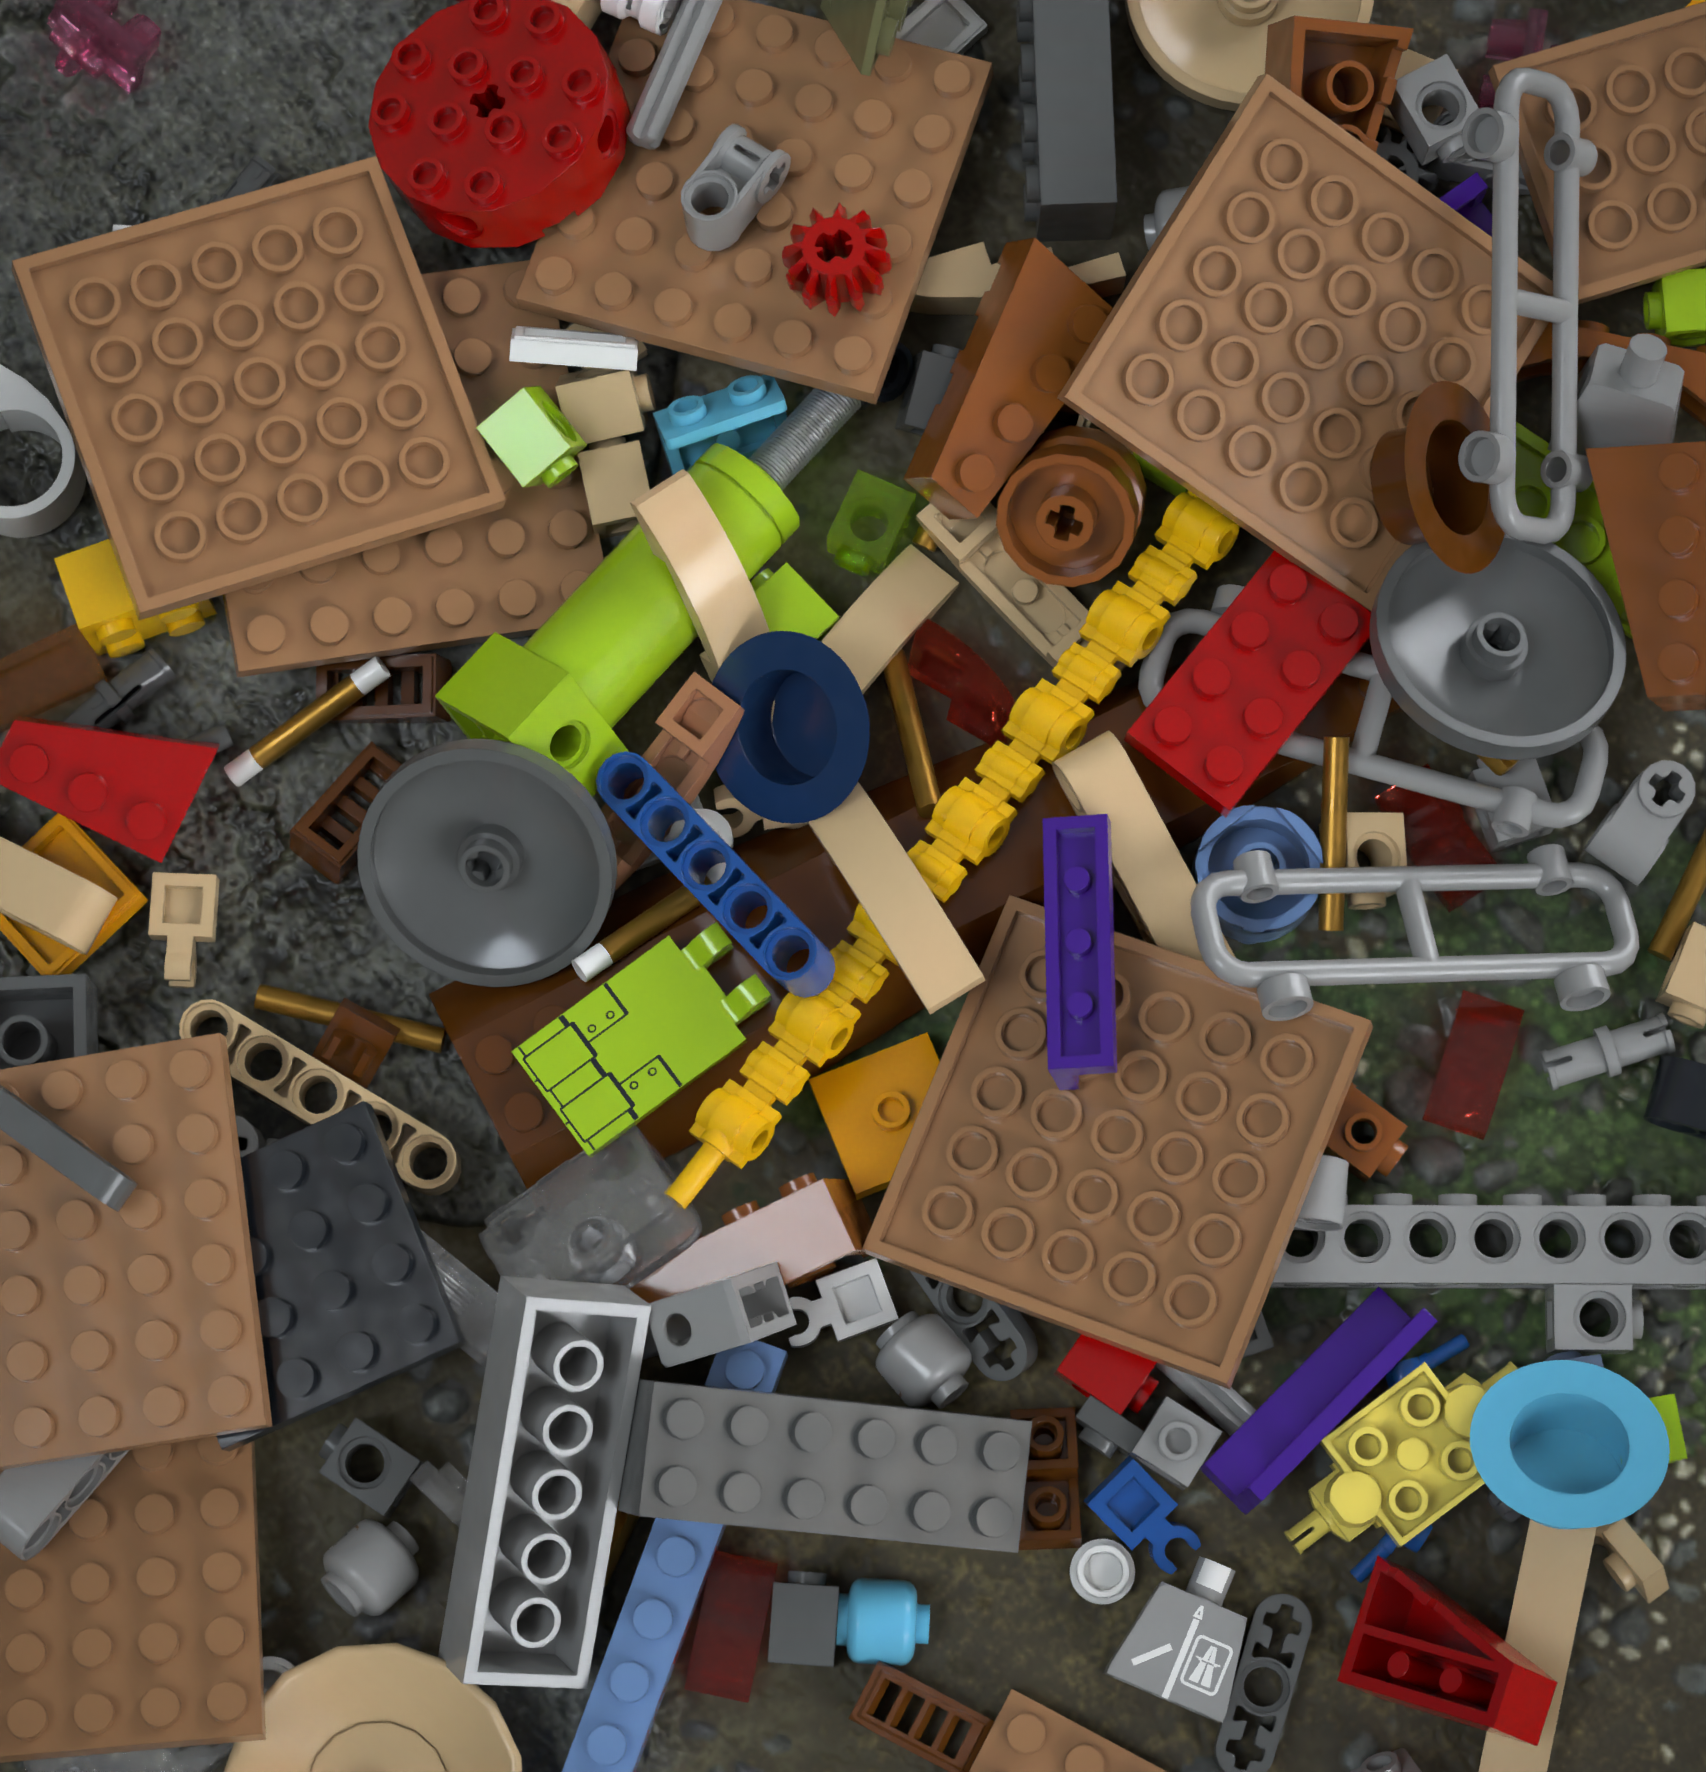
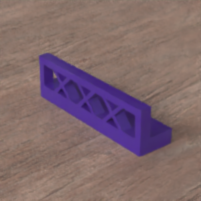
M1108 814L1043 818L1048 1071L1059 1090L1079 1089V1075L1117 1073L1111 821Z
M1378 1287L1200 1467V1470L1245 1515L1248 1514L1278 1486L1438 1321L1425 1308L1410 1318Z

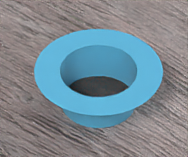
M1571 1360L1543 1361L1521 1367L1507 1374L1484 1394L1473 1414L1470 1427L1472 1457L1481 1478L1489 1489L1502 1502L1518 1513L1539 1524L1556 1529L1598 1527L1611 1524L1633 1514L1642 1508L1657 1492L1663 1482L1669 1463L1670 1448L1666 1427L1650 1399L1638 1387L1619 1374L1585 1362Z

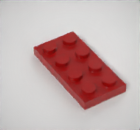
M1274 550L1127 731L1124 741L1226 818L1370 639L1371 612L1354 599L1290 562Z

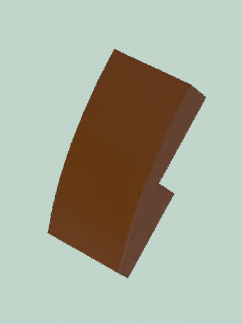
M1075 1407L1010 1410V1418L1032 1421L1019 1550L1080 1548L1082 1538L1078 1488L1076 1420H1074Z

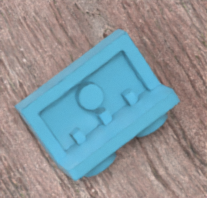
M748 375L734 380L727 388L703 396H685L673 401L668 408L654 412L653 416L671 474L674 475L682 469L687 471L715 443L728 446L749 459L760 448L762 443L773 434L775 429L786 420L787 405L774 377L768 375Z

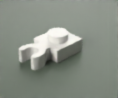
M877 1258L817 1279L816 1284L821 1295L820 1299L810 1301L803 1297L789 1298L792 1310L801 1311L806 1314L809 1319V1326L805 1332L788 1339L792 1348H802L813 1343L819 1336L821 1329L832 1325L837 1342L839 1343L897 1321L899 1318Z

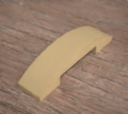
M682 469L630 502L653 554L664 561L669 569L705 649L699 656L711 682H713L723 662L738 646L757 635L770 631L753 587L730 540L691 475Z
M929 503L916 515V520L980 595L1053 668L1058 663L1063 652L1069 649L1073 642L1082 647L1088 645L1089 642L1081 638L1078 632L1086 622L1088 610L1065 586L1046 584L1023 572L1003 548L996 527L997 509L991 503L987 505L976 519L949 520ZM1117 660L1113 666L1122 671L1127 665Z
M910 544L860 595L821 642L831 648L845 662L855 676L862 694H864L916 631L920 633L957 589L959 582ZM775 700L773 701L771 719H773Z
M857 782L850 795L837 808L823 817L807 822L867 913L930 1015L986 981L926 882L859 782Z

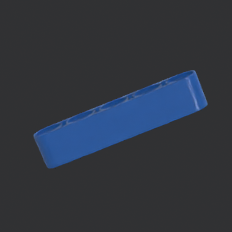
M625 751L616 753L606 759L599 768L596 784L598 793L607 805L781 986L793 995L804 998L816 996L824 991L833 980L835 962L829 949L643 757L637 753ZM644 778V783L639 793L632 798L624 800V793L628 785L636 779ZM684 820L685 824L681 834L672 841L664 842L665 832L669 826L676 821ZM719 863H726L725 872L720 880L714 884L705 885V877L710 868ZM766 905L768 910L762 923L754 928L746 929L745 923L751 911ZM809 949V958L804 967L796 972L787 973V965L791 956L799 950Z

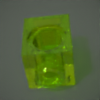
M858 469L827 535V551L835 555L833 561L841 568L856 575L867 577L870 570L881 574L891 563L915 511L916 494ZM872 516L884 523L886 531L877 540L864 541L853 534L851 527L859 518Z

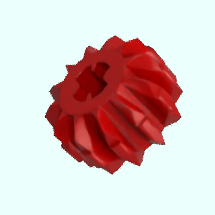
M840 203L834 209L833 216L824 218L822 213L813 208L809 215L812 226L807 227L793 224L790 231L793 244L784 246L782 251L784 266L789 269L786 274L787 284L793 292H802L803 302L810 310L826 300L828 312L836 317L841 309L842 302L850 301L852 307L861 312L865 305L862 293L881 296L884 289L881 276L890 273L892 269L891 256L885 251L888 246L886 233L881 227L871 228V218L864 209L848 219L846 208Z

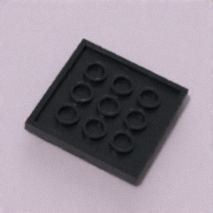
M365 1101L240 1157L273 1427L218 1435L216 1437L221 1450L230 1452L466 1345L373 1107Z

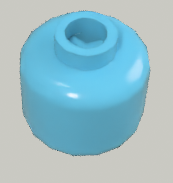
M859 1578L852 1583L849 1593H839L836 1646H846L848 1657L858 1664H877L879 1660L888 1665H906L914 1656L915 1643L928 1644L930 1604H917V1590L910 1581Z

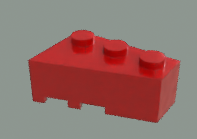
M18 716L13 721L0 747V785L162 863L220 744Z
M1377 1555L1337 1681L1382 1700L1538 1746L1558 1682L1424 1576Z

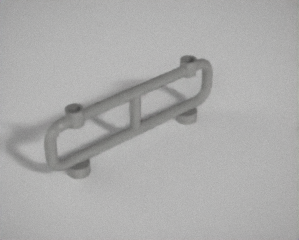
M1524 67L1512 69L1501 79L1495 92L1493 109L1483 107L1475 110L1467 118L1462 131V143L1466 152L1473 158L1493 163L1490 431L1478 430L1469 434L1461 444L1458 462L1462 474L1468 480L1489 484L1491 509L1496 523L1506 535L1519 541L1547 544L1559 541L1569 531L1575 515L1576 492L1586 490L1593 481L1587 456L1577 454L1580 177L1588 175L1594 169L1598 154L1593 142L1580 138L1579 109L1574 93L1568 84L1552 73ZM1523 93L1545 98L1551 105L1554 113V136L1549 139L1544 149L1545 163L1549 169L1554 171L1553 296L1518 289L1519 106ZM1517 315L1552 323L1551 452L1544 458L1541 465V478L1551 488V504L1547 518L1523 515L1516 503Z
M1232 584L1219 586L1211 611L1186 608L1170 613L1171 617L1164 625L1160 640L1151 653L1143 658L1140 668L1138 689L1146 708L1164 687V677L1177 639L1189 633L1205 636L1243 590L1244 586ZM1358 652L1342 672L1346 675L1370 681L1353 743L1349 747V774L1494 813L1491 827L1495 831L1510 837L1521 838L1528 836L1531 824L1551 828L1568 827L1579 823L1592 812L1601 792L1608 765L1609 751L1604 732L1598 725L1591 733L1579 741L1583 748V758L1571 797L1560 803L1538 799L1535 793L1522 787L1504 786L1498 788L1377 755L1376 752L1392 696L1379 675L1373 655ZM1294 732L1278 754L1323 766L1324 740Z
M1559 844L1539 846L1528 853V863L1297 869H1274L1269 852L1254 850L1237 856L1233 860L1234 870L1211 873L1199 882L1190 900L1191 918L1196 940L1206 966L1218 978L1231 985L1257 988L1256 991L1262 1016L1270 1021H1286L1306 1014L1314 1005L1310 986L1554 979L1560 1007L1566 1011H1583L1597 1007L1609 999L1611 992L1606 977L1624 972L1634 963L1640 948L1639 932L1634 914L1622 884L1611 872L1597 865L1568 862L1564 847ZM1569 888H1587L1595 892L1602 899L1613 935L1614 946L1611 950L1603 952L1439 956L1422 891L1535 889L1538 895L1552 896L1563 893ZM1396 892L1412 957L1241 961L1233 957L1225 946L1216 903L1220 898L1226 896H1240L1241 900L1246 903H1260L1270 900L1276 895Z

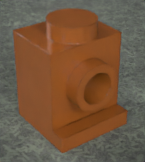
M1351 1082L1324 1153L1328 1156L1346 1160L1349 1163L1348 1171L1365 1183L1375 1170L1385 1177L1388 1176L1409 1147L1399 1139L1408 1126L1356 1088L1357 1086ZM1359 1121L1370 1124L1374 1130L1373 1141L1368 1144L1356 1142L1351 1134L1352 1125Z

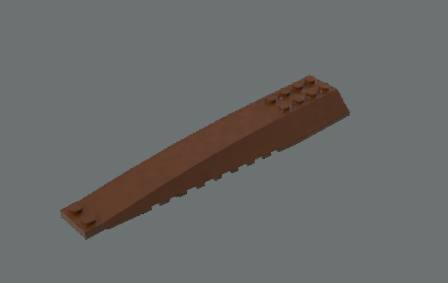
M1370 639L1359 652L1372 655ZM1183 662L1167 669L1164 677V686ZM1342 673L1295 732L1324 740V737H1350L1349 745L1353 743L1370 681ZM1139 680L1112 691L1108 696L1104 697L1100 704L1092 700L1085 702V705L1093 709L1095 715L1087 724L1086 733L1078 747L1108 730L1111 731L1130 758L1178 850L1204 836L1212 823L1222 815L1124 741L1127 731L1146 709L1138 689ZM1393 697L1386 718L1402 711V708ZM1004 735L934 764L933 768L940 796L952 786H958L964 777L979 784L983 778L978 776L974 769L981 762L984 753L989 748H992L997 740L1008 746L1013 740ZM1277 754L1234 808L1254 805L1278 790L1281 786L1315 767L1316 764ZM1040 759L1037 765L1043 768L1045 775L1039 781L1034 792L1028 795L1023 803L1012 797L1007 802L1016 809L1018 814L1010 823L1008 835L999 849L991 856L984 857L978 866L963 858L959 864L966 868L968 874L962 880L958 890L945 903L936 898L978 967L982 962L1009 895L1044 907L1043 818L1077 816L1054 773L1052 765L1043 759ZM909 775L866 792L906 853L920 839L929 845H932L936 840L925 831V827L932 818L919 816ZM809 824L795 829L777 828L733 846L732 849L818 937L829 951L835 948L841 940L852 946L858 939L850 935L846 928L854 919V913L859 901L837 866L833 864ZM670 872L612 900L611 907L599 932L585 951L684 884ZM701 904L587 982H584L577 975L571 963L555 974L528 984L509 987H488L455 980L428 995L509 1156L545 1222L700 1142L689 1132L695 1123L699 1107L712 1091L722 1088L729 1078L743 1087L748 1079L743 1077L739 1070L745 1064L749 1054L754 1049H757L762 1041L773 1047L777 1044L779 1040L770 1035L768 1028L775 1021L777 1009L789 991L770 976ZM766 905L751 911L745 923L746 929L754 928L762 923L768 910ZM717 922L731 940L734 948L724 957L707 967V971L726 996L746 979L756 974L770 992L772 1000L737 1025L746 1038L747 1043L604 1149L589 1158L511 1051L667 936L671 937L681 951L697 935ZM809 949L799 950L791 956L787 965V973L796 972L804 967L809 958ZM888 959L882 962L881 965L888 970L889 975L883 982L881 989L871 997L867 1004L857 998H854L851 1002V1005L860 1011L861 1016L854 1024V1030L848 1043L838 1055L827 1059L821 1068L806 1060L802 1067L811 1075L808 1079L824 1073L840 1063L843 1058L867 1043L870 1044L896 1028V1025L925 1008L899 966Z

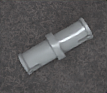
M1663 1012L1656 1014L1655 1017L1610 1031L1605 1025L1593 1029L1592 1037L1551 1050L1545 1049L1540 1051V1060L1544 1073L1549 1075L1547 1081L1551 1090H1557L1561 1086L1602 1073H1606L1608 1078L1622 1074L1621 1067L1665 1053L1675 1052L1674 1039L1671 1030H1666L1665 1026H1668V1022Z

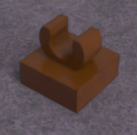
M344 998L314 1050L312 1057L367 1089L401 1029Z

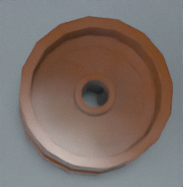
M1070 425L1043 433L1011 473L998 498L996 527L1004 550L1023 572L1046 584L1076 587L1099 581L1121 564L1144 516L1147 486L1140 464L1125 445L1099 429Z

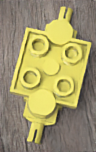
M1509 1361L1505 1367L1482 1384L1464 1372L1444 1387L1426 1362H1424L1321 1440L1320 1445L1333 1460V1463L1329 1465L1333 1472L1308 1490L1314 1511L1289 1530L1284 1531L1286 1538L1291 1542L1307 1529L1312 1528L1310 1533L1292 1545L1295 1550L1301 1555L1303 1551L1330 1531L1348 1543L1371 1525H1374L1376 1529L1382 1526L1397 1547H1402L1485 1484L1475 1466L1470 1448V1427L1473 1414L1478 1403L1490 1387L1518 1368Z

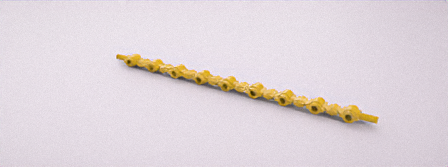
M1189 490L1187 493H1180L1174 498L1163 516L1162 525L1154 534L1156 540L1165 545L1163 549L1159 550L1150 544L1145 552L1137 557L1134 566L1128 572L1129 579L1135 582L1133 587H1129L1118 580L1112 589L1103 591L1095 599L1088 611L1085 624L1078 631L1080 637L1089 642L1088 645L1082 647L1073 642L1070 648L1063 652L1058 663L1052 669L1053 676L1060 680L1056 685L1042 678L1035 687L1028 688L1020 695L1011 710L1009 721L1002 729L1004 735L1013 741L1008 746L997 740L992 748H989L984 753L981 762L974 769L976 774L983 778L979 784L964 777L958 786H952L941 796L934 808L932 820L925 827L926 833L936 840L932 845H929L920 839L907 852V855L935 898L945 903L958 890L962 880L968 874L966 868L959 864L963 858L978 866L984 857L991 856L999 849L1008 835L1010 823L1018 814L1016 809L1007 803L1008 800L1012 797L1023 803L1027 796L1034 792L1039 781L1045 775L1043 768L1037 765L1040 759L1052 765V762L1079 746L1086 733L1087 724L1095 715L1093 709L1084 704L1085 701L1091 699L1100 704L1104 697L1111 693L1122 675L1120 669L1113 666L1117 660L1131 668L1138 659H1143L1151 653L1160 640L1164 625L1171 617L1170 612L1160 606L1162 602L1167 601L1176 606L1187 595L1192 584L1198 578L1196 572L1190 568L1193 563L1208 570L1214 561H1220L1228 554L1237 539L1240 528L1238 524ZM860 903L855 910L853 921L846 928L848 933L858 940L853 946L841 940L830 951L834 957L835 973L829 986L818 995L807 998L795 996L789 992L777 1009L775 1021L768 1028L770 1035L779 1041L774 1047L762 1041L757 1049H754L749 1054L745 1064L739 1070L741 1075L748 1079L745 1085L742 1087L729 1078L722 1088L712 1091L699 1107L695 1123L689 1132L701 1141L703 1145L665 1192V1196L680 1208L685 1210L724 1160L733 1163L742 1170L748 1161H752L762 1154L773 1137L776 1124L782 1118L780 1112L772 1108L771 1105L775 1100H778L787 1106L801 1092L805 1082L811 1076L802 1067L806 1060L821 1068L827 1059L835 1057L843 1050L851 1038L854 1024L861 1016L860 1011L852 1006L851 1002L854 998H857L867 1004L871 997L881 989L883 982L889 975L888 970L881 965L885 959L899 966Z

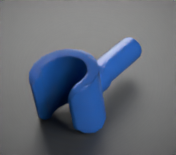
M1459 1334L1429 1353L1397 1363L1386 1374L1388 1387L1391 1388L1424 1362H1426L1430 1369H1433L1469 1348L1466 1337L1463 1334Z
M1432 1524L1403 1546L1417 1553L1430 1534ZM1387 1532L1379 1540V1543L1349 1571L1360 1583L1372 1573L1377 1555L1386 1559L1396 1548L1397 1545Z

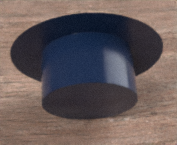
M792 631L767 632L757 635L738 646L723 662L712 682L714 687L745 710L728 747L715 768L726 788L742 805L755 814L771 821L795 824L809 822L825 816L837 808L850 795L866 763L869 747V713L855 676L845 662L831 648L817 639L802 633ZM773 701H775L773 719H771Z

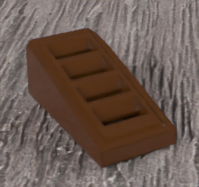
M436 653L379 657L389 670L391 677L375 687V706H367L366 694L328 723L450 722L451 716L436 699L435 695L452 678L451 661ZM370 659L316 666V699L341 681V674L353 673ZM393 674H401V705H393ZM419 674H423L422 704H419Z
M371 741L290 830V849L322 875L338 885L358 863L359 835L367 813L366 810L351 800L348 795L353 790L371 804L379 789L364 779L363 776L370 770L386 782L391 774L402 764ZM336 811L358 827L353 834L331 818ZM322 832L341 848L337 850L317 834Z
M879 1660L849 1717V1720L948 1772H969L995 1722ZM892 1682L902 1688L885 1722H882L872 1716L889 1683ZM913 1694L925 1699L906 1735L897 1730L896 1727ZM938 1706L948 1711V1714L931 1747L919 1740ZM961 1718L972 1725L955 1758L952 1759L942 1753Z

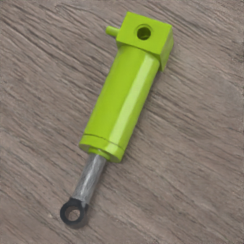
M900 342L897 344L878 402L885 403L896 399L904 392L910 382L913 373V358L910 350ZM815 388L749 459L728 446L715 443L687 470L724 529L749 580L800 526L799 516L792 503L782 492L783 489L815 457L814 455L828 443L827 441L841 429L843 424L854 415L856 410H865L871 403ZM638 522L523 646L494 632L441 688L435 697L468 739L500 740L534 750L566 769L594 797L597 790V774L604 761L616 753L629 752L612 728L694 641L698 633L666 563L653 554Z

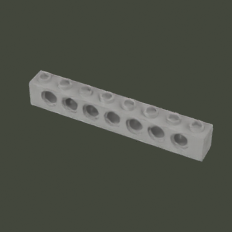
M1402 1193L1376 1194L1373 1196L1374 1205H1348V1195L1346 1194L1343 1229L1337 1231H1310L1314 1240L1312 1252L1303 1257L1291 1256L1284 1252L1270 1287L1547 1289L1553 1284H1632V1289L1706 1290V1195L1696 1197V1206H1671V1196L1662 1194L1632 1196V1206H1606V1195L1576 1194L1567 1196V1206L1542 1205V1195L1538 1194L1503 1195V1205H1477V1195L1442 1194L1438 1195V1205H1413L1412 1195ZM1364 1224L1375 1232L1378 1239V1247L1374 1255L1359 1257L1348 1250L1344 1240L1345 1231L1348 1226ZM1428 1224L1440 1233L1442 1249L1438 1256L1423 1257L1413 1250L1409 1241L1410 1231L1413 1226ZM1491 1224L1501 1229L1507 1241L1503 1256L1497 1258L1487 1257L1477 1249L1474 1235L1478 1226ZM1549 1224L1558 1225L1569 1234L1571 1249L1566 1257L1555 1258L1548 1255L1542 1249L1539 1236L1543 1226ZM1621 1225L1631 1231L1635 1238V1250L1630 1258H1619L1609 1252L1604 1241L1608 1226ZM1675 1225H1685L1696 1232L1700 1241V1248L1695 1258H1683L1673 1251L1669 1236Z

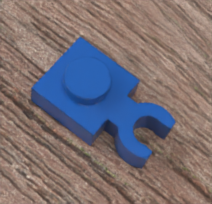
M1130 1455L1083 1500L1131 1550L1146 1538L1149 1541L1148 1550L1151 1559L1160 1569L1168 1574H1173L1177 1570L1174 1564L1165 1556V1546L1171 1539L1182 1538L1195 1551L1201 1546L1198 1536L1189 1527L1179 1522H1168L1165 1519L1178 1504Z

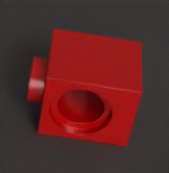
M1082 1334L1054 1373L1055 1376L1085 1397L1093 1396L1119 1415L1123 1413L1126 1407L1138 1414L1159 1383V1381L1149 1375L1157 1362Z

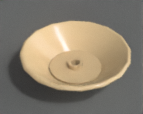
M399 1643L337 1646L283 1672L264 1694L266 1740L234 1742L224 1772H522V1759L497 1703L478 1685L462 1684L446 1667L444 1659Z

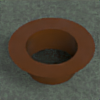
M1439 381L1428 386L1420 394L1413 406L1406 428L1388 431L1377 442L1371 462L1372 494L1379 517L1393 538L1406 545L1427 542L1438 558L1451 569L1460 573L1473 574L1485 569L1493 561L1501 547L1505 533L1496 523L1491 509L1489 484L1468 480L1460 470L1458 455L1461 444L1469 434L1478 430L1490 431V419L1478 400L1463 386L1450 381Z

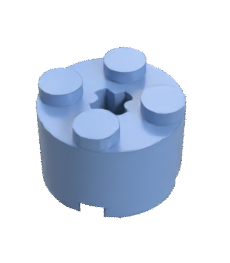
M1240 806L1234 808L1226 818L1223 815L1220 816L1207 829L1195 854L1191 875L1196 884H1198L1211 873L1234 870L1233 860L1245 852L1254 850L1269 852L1274 869L1320 868V863L1323 864L1322 848L1311 828L1291 811L1278 807ZM1318 894L1276 895L1272 899L1260 903H1246L1241 900L1240 896L1222 897L1216 903L1221 931L1223 935L1244 944H1256L1278 939L1290 933L1301 924L1315 903Z

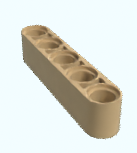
M1108 730L1052 762L1054 773L1077 816L1108 814L1111 821L1112 882L1144 942L1204 962L1198 948L1191 918L1190 900L1197 884L1119 740ZM1223 935L1224 943L1228 952L1233 957H1235L1226 938Z
M0 836V913L81 954L87 955L118 898L87 879Z
M213 999L200 1000L191 1004L183 1013L179 1023L181 1039L196 1037L199 1025L210 1017H220L226 1020L228 1024L226 1041L231 1080L308 1126L365 1101L372 1105L375 1115L386 1116L392 1122V1132L386 1143L402 1183L417 1192L431 1196L441 1195L451 1190L458 1182L461 1174V1159L452 1143L442 1134L222 1002ZM271 1049L280 1052L282 1055V1067L274 1078L260 1081L252 1077L250 1065L253 1058L259 1052ZM319 1082L334 1084L337 1089L335 1105L324 1113L314 1114L307 1111L305 1107L307 1091ZM427 1148L441 1149L447 1155L445 1171L433 1180L418 1178L414 1173L413 1164L416 1156Z
M1530 1519L1505 1641L1558 1683L1538 1746L1487 1731L1478 1772H1547L1597 1527L1556 1529L1544 1526Z

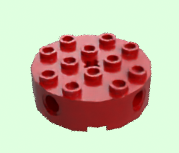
M465 0L437 11L394 47L390 60L375 83L368 128L382 171L400 197L411 207L417 217L432 233L471 248L519 247L544 237L543 229L560 223L573 211H575L577 216L581 215L601 198L625 157L628 136L626 128L630 121L631 112L616 69L597 36L569 7L551 0Z

